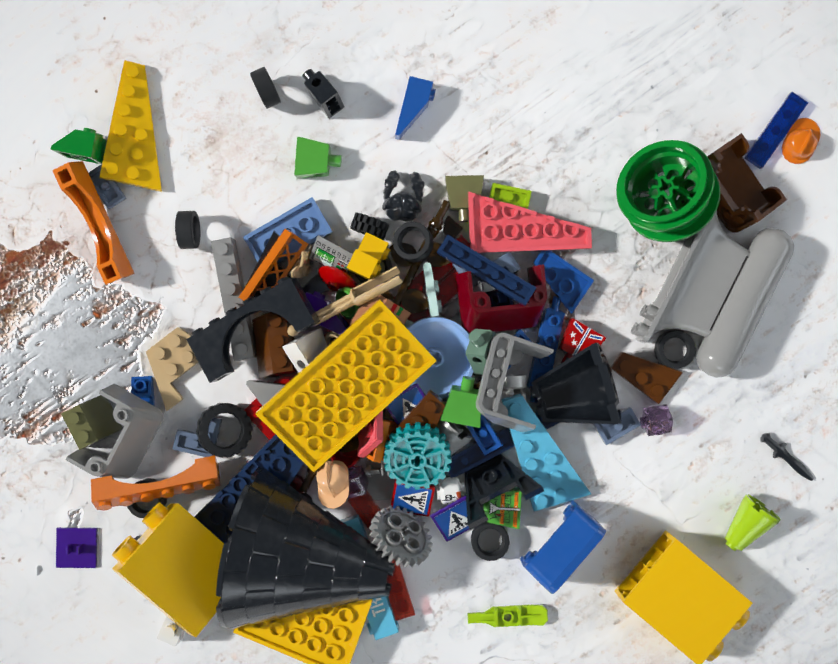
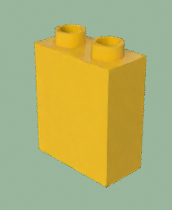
M159 502L142 520L149 527L136 541L130 535L115 549L112 556L118 562L112 570L186 633L196 638L217 612L216 607L221 598L216 596L217 577L224 543L179 503H170L166 508Z
M666 530L615 590V593L625 605L696 664H702L705 660L713 661L720 655L724 647L723 638L731 629L738 630L746 624L750 617L748 608L753 604Z

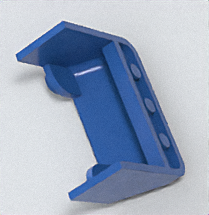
M574 500L569 501L571 504L563 511L564 522L538 552L536 550L533 552L529 551L524 557L520 558L523 567L551 594H554L565 583L606 533V529Z

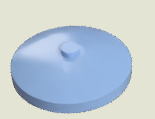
M427 317L407 327L437 360L410 386L418 383L425 395L431 389L442 399L448 397L452 385L461 386L463 376H472L473 370L466 357V350L470 341L469 334L462 326L447 318Z

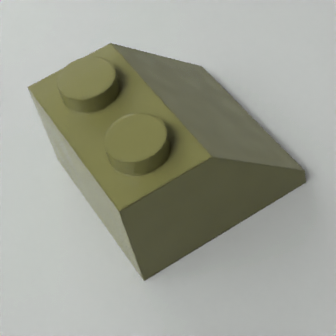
M102 395L61 413L79 450L87 448L123 429L122 425L116 422L113 417L114 409L110 401Z

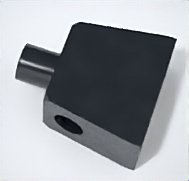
M308 69L303 73L302 77L305 79V87L329 119L345 107L338 92L321 71L315 73L312 69Z

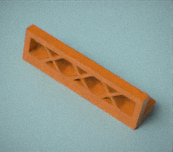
M284 229L239 295V298L245 301L253 297L257 291L267 288L266 277L269 274L276 273L277 281L286 277L300 258L301 252L309 244L290 230ZM292 239L302 244L298 252L290 253L288 245ZM287 257L289 264L287 268L278 270L277 261L279 258Z

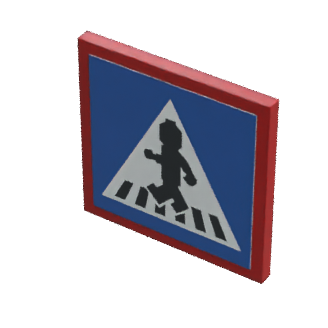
M395 479L391 506L393 509L399 506L401 511L406 508L407 513L413 511L414 515L429 517L435 486L430 485L428 489L422 486L419 490H415L411 486L407 489L403 483L400 485L396 484Z

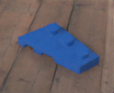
M550 250L541 251L532 263L533 266L544 264L546 283L556 296L560 298L570 314L573 313L594 282L592 278Z

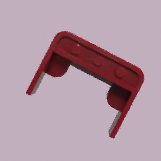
M544 264L527 268L528 282L535 286L536 290L526 306L515 304L491 307L490 298L485 292H473L471 271L457 274L462 327L468 334L474 329L498 332L535 327L540 320L547 301Z

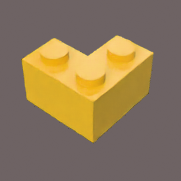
M366 232L359 248L355 249L347 269L368 280L378 276L382 269L380 266L382 259L386 260L390 253L389 243Z

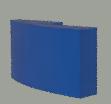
M131 377V393L155 406L153 377Z

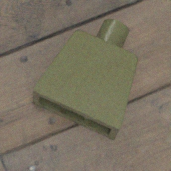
M484 175L445 176L450 211H459V222H469L468 192L481 196Z

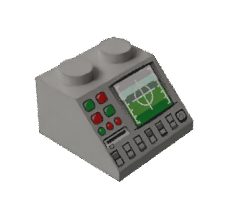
M318 235L309 259L313 261L312 266L318 269L322 266H331L349 275L350 271L347 269V266L353 254Z

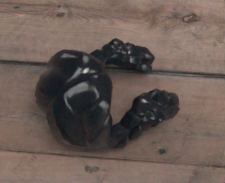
M396 170L389 172L387 179H385L384 202L382 204V209L386 212L389 219L411 222L421 213L425 183L422 181L419 173L413 172V174L409 175L411 188L416 195L415 198L409 193L402 192L390 196L392 190L398 184L400 175Z

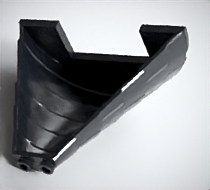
M259 466L252 473L251 479L254 481L250 485L244 486L228 527L233 532L229 536L227 543L223 545L219 564L216 596L221 598L216 611L218 621L223 628L235 629L277 618L282 619L301 613H309L328 607H337L356 601L362 602L390 595L392 584L389 583V577L393 576L395 563H389L388 556L381 557L383 551H376L377 545L372 544V542L352 527L347 526L329 511H324L284 480L278 479L265 467Z

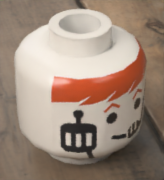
M457 477L440 479L439 484L435 486L437 500H441L442 504H451L462 498V495L465 494L464 482L460 483Z

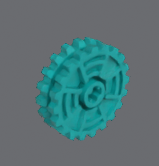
M416 422L413 426L407 423L405 428L398 427L396 428V434L391 433L389 435L390 440H386L384 463H386L385 470L390 471L389 477L391 479L395 478L396 484L400 485L403 483L407 489L413 486L415 490H419L422 486L425 489L430 488V484L436 486L439 484V479L444 480L446 477L445 472L450 470L451 450L449 449V441H445L446 435L444 433L439 434V428L435 427L432 429L428 423L424 426L420 422Z

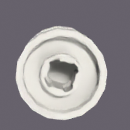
M506 375L500 398L501 404V399L520 393L526 400V392L523 391V388L526 387V375Z

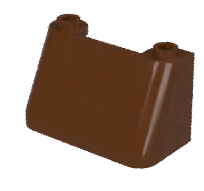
M742 133L707 156L720 184V201L717 215L724 226L732 233L740 232L761 221L787 200L779 188L771 186L764 189L742 157L749 151V143Z

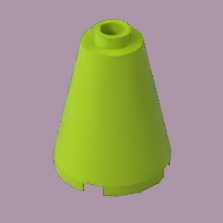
M746 494L725 536L727 540L726 545L734 551L737 549L742 551L776 526L781 519L774 511H769L760 500L750 494Z

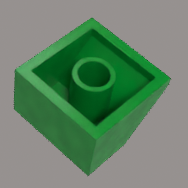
M84 128L83 131L75 129L51 145L50 150L66 158L102 164L107 140L103 138L102 134L96 133V130Z

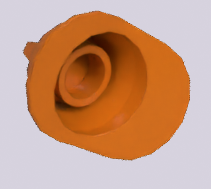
M800 118L793 122L782 144V154L787 161L793 164H801L809 160L813 155L821 135L820 128L816 122L809 118Z

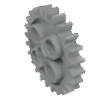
M389 506L387 509L384 507L381 511L377 512L371 521L372 524L369 529L372 532L369 536L374 538L372 544H378L376 551H383L381 557L388 556L389 563L395 560L396 566L402 563L404 568L408 565L412 568L416 564L419 566L426 560L432 551L430 547L433 543L430 541L432 536L427 534L430 529L423 527L425 522L418 521L420 516L414 517L413 511L407 513L406 508L401 511L399 506H396L395 509L392 506Z

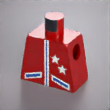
M570 318L558 348L566 353L561 363L594 343H599L601 346L606 337L574 318Z

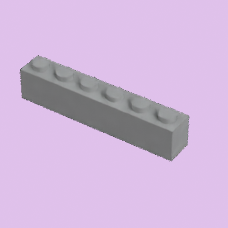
M231 237L211 241L225 313L234 307L238 309L243 306V300L239 298V295L245 286L236 240ZM250 316L237 326L232 335L230 344L234 361L257 357Z

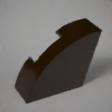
M448 215L443 225V233L445 238L449 235L455 239L463 230V227Z

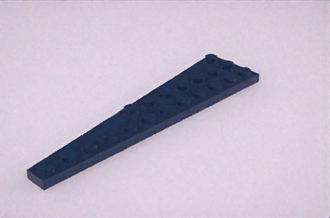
M275 434L259 450L254 458L198 512L195 518L219 540L227 543L229 536L233 532L228 527L244 486L250 485L254 481L251 479L252 473L259 466H262L278 479L284 480L290 485L305 463Z

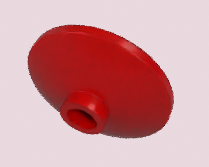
M322 266L318 271L320 278L332 291L336 292L343 287H356L355 281L338 268Z

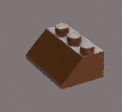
M273 312L265 313L253 319L252 325L259 379L298 373L282 347L295 340V336L292 337L287 332L291 324L285 318Z

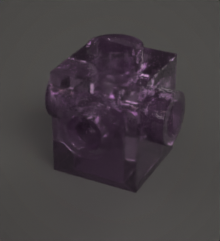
M667 404L643 408L640 424L641 428L646 430L648 436L672 432L673 418Z

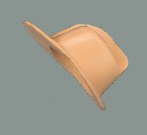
M326 461L318 469L316 475L318 497L323 506L335 509L341 507L349 496V472L347 466L341 461Z

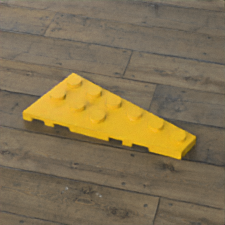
M124 60L100 178L162 192L145 65Z

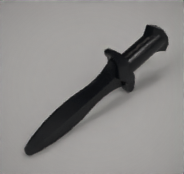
M770 433L762 434L760 441L766 443L774 450L773 458L780 457L784 459L798 474L810 481L814 480L809 470L785 449L786 443L778 444L771 438Z

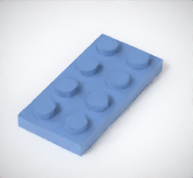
M311 197L245 235L243 238L258 262L274 230L279 236L284 229L290 230L309 244L307 247L315 243L318 235L325 238L332 234L333 231L314 198ZM292 239L288 245L290 253L298 252L302 244ZM281 257L277 262L280 264L288 258Z

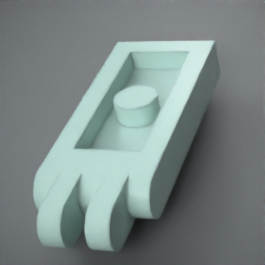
M426 262L423 265L429 313L430 317H439V313L442 312L441 300L437 301L436 293L439 292L438 280L433 279L431 264Z

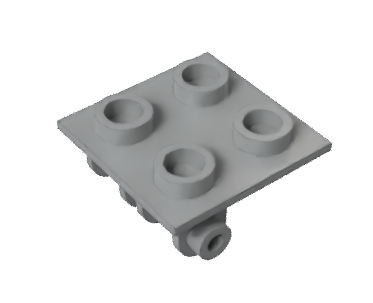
M365 460L367 500L392 499L395 478L391 479L389 477L390 471L385 470L386 463L382 460L381 463Z

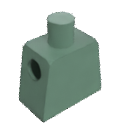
M474 329L469 334L470 341L466 350V357L475 374L483 375L491 340L497 335L492 330Z

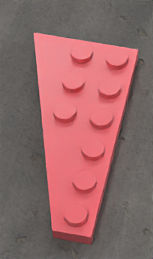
M468 192L470 248L478 253L592 248L590 227Z

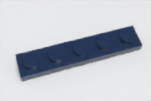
M449 235L446 236L437 251L438 255L465 271H471L473 276L523 306H526L536 290L535 286Z

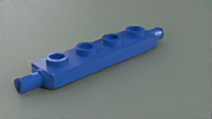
M553 296L551 308H544L536 344L554 349V351L542 359L533 357L527 381L529 389L532 386L531 382L553 369L565 313L559 310L561 300L556 296ZM531 394L529 401L538 403L537 397L533 398Z

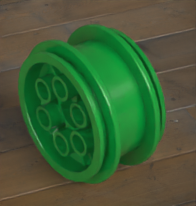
M665 140L642 148L627 161L617 181L616 197L622 213L639 234L657 242H676L693 236L710 222L719 205L720 184L710 160L701 149L685 141ZM688 170L693 171L691 174H689V175L684 179V177H685L686 173L688 172ZM664 172V176L658 177L659 173ZM695 186L694 189L690 191L687 190L689 187ZM667 189H669V193H670L669 196H668L667 193H666V190H667ZM640 194H649V196L640 197ZM654 204V208L648 209L651 205Z

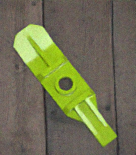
M534 604L493 606L485 612L467 613L468 624L487 623L493 627L543 626L548 621V610L543 605ZM506 614H510L512 616V618L508 621L504 619V616Z

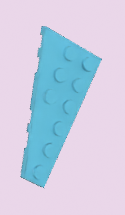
M522 394L501 399L502 404L508 410L509 417L536 425L534 430L527 432L510 429L521 470L544 489V492L530 498L533 511L591 495Z

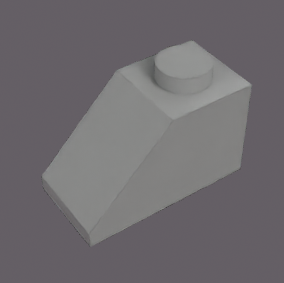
M248 380L246 382L247 387L262 406L286 385Z

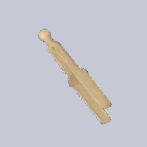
M395 266L350 289L348 295L316 311L320 322L314 326L354 305L361 306L403 283L399 276L391 279L400 273L398 267ZM292 325L288 327L287 332L290 336L294 337L299 334Z

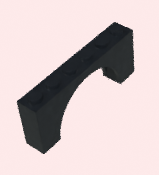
M283 277L277 281L278 285L275 287L263 289L260 291V296L255 299L254 297L246 299L242 302L243 306L240 308L234 307L228 310L223 318H215L208 323V327L204 329L203 327L198 328L191 333L193 336L186 340L209 383L217 382L235 372L230 361V342L237 326L248 316L260 311L273 312L285 318L294 327L296 332H303L320 322L297 278Z

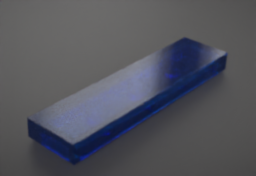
M793 91L790 92L744 158L757 168L762 169L808 102Z

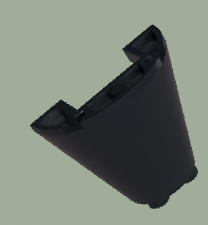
M599 343L588 346L531 382L530 391L533 398L537 397L539 405L536 406L538 417H542L543 422L621 424L622 417L621 410H617L619 398L606 356H601L600 352L603 350Z

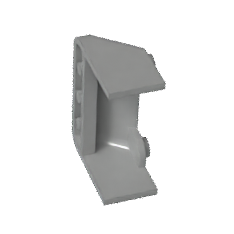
M499 333L491 340L476 399L477 410L494 424L520 432L534 430L536 425L509 417L506 406L499 402L509 365L518 364L522 360L523 353L542 359L552 354L554 349L507 333Z
M112 384L100 390L99 394L117 404L113 411V417L116 422L124 427L109 457L106 459L102 456L94 455L85 449H78L68 455L65 460L93 476L106 477L112 475L113 478L128 479L136 473L163 422V413L150 403L120 386Z

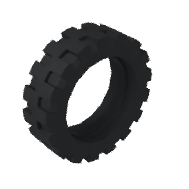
M217 403L214 406L208 407L197 421L196 435L198 436V442L204 450L214 456L228 458L233 457L235 454L238 455L241 453V450L248 446L249 440L251 441V431H253L251 419L246 414V411L237 405ZM221 413L234 415L241 425V433L237 441L226 447L215 445L208 436L210 421Z

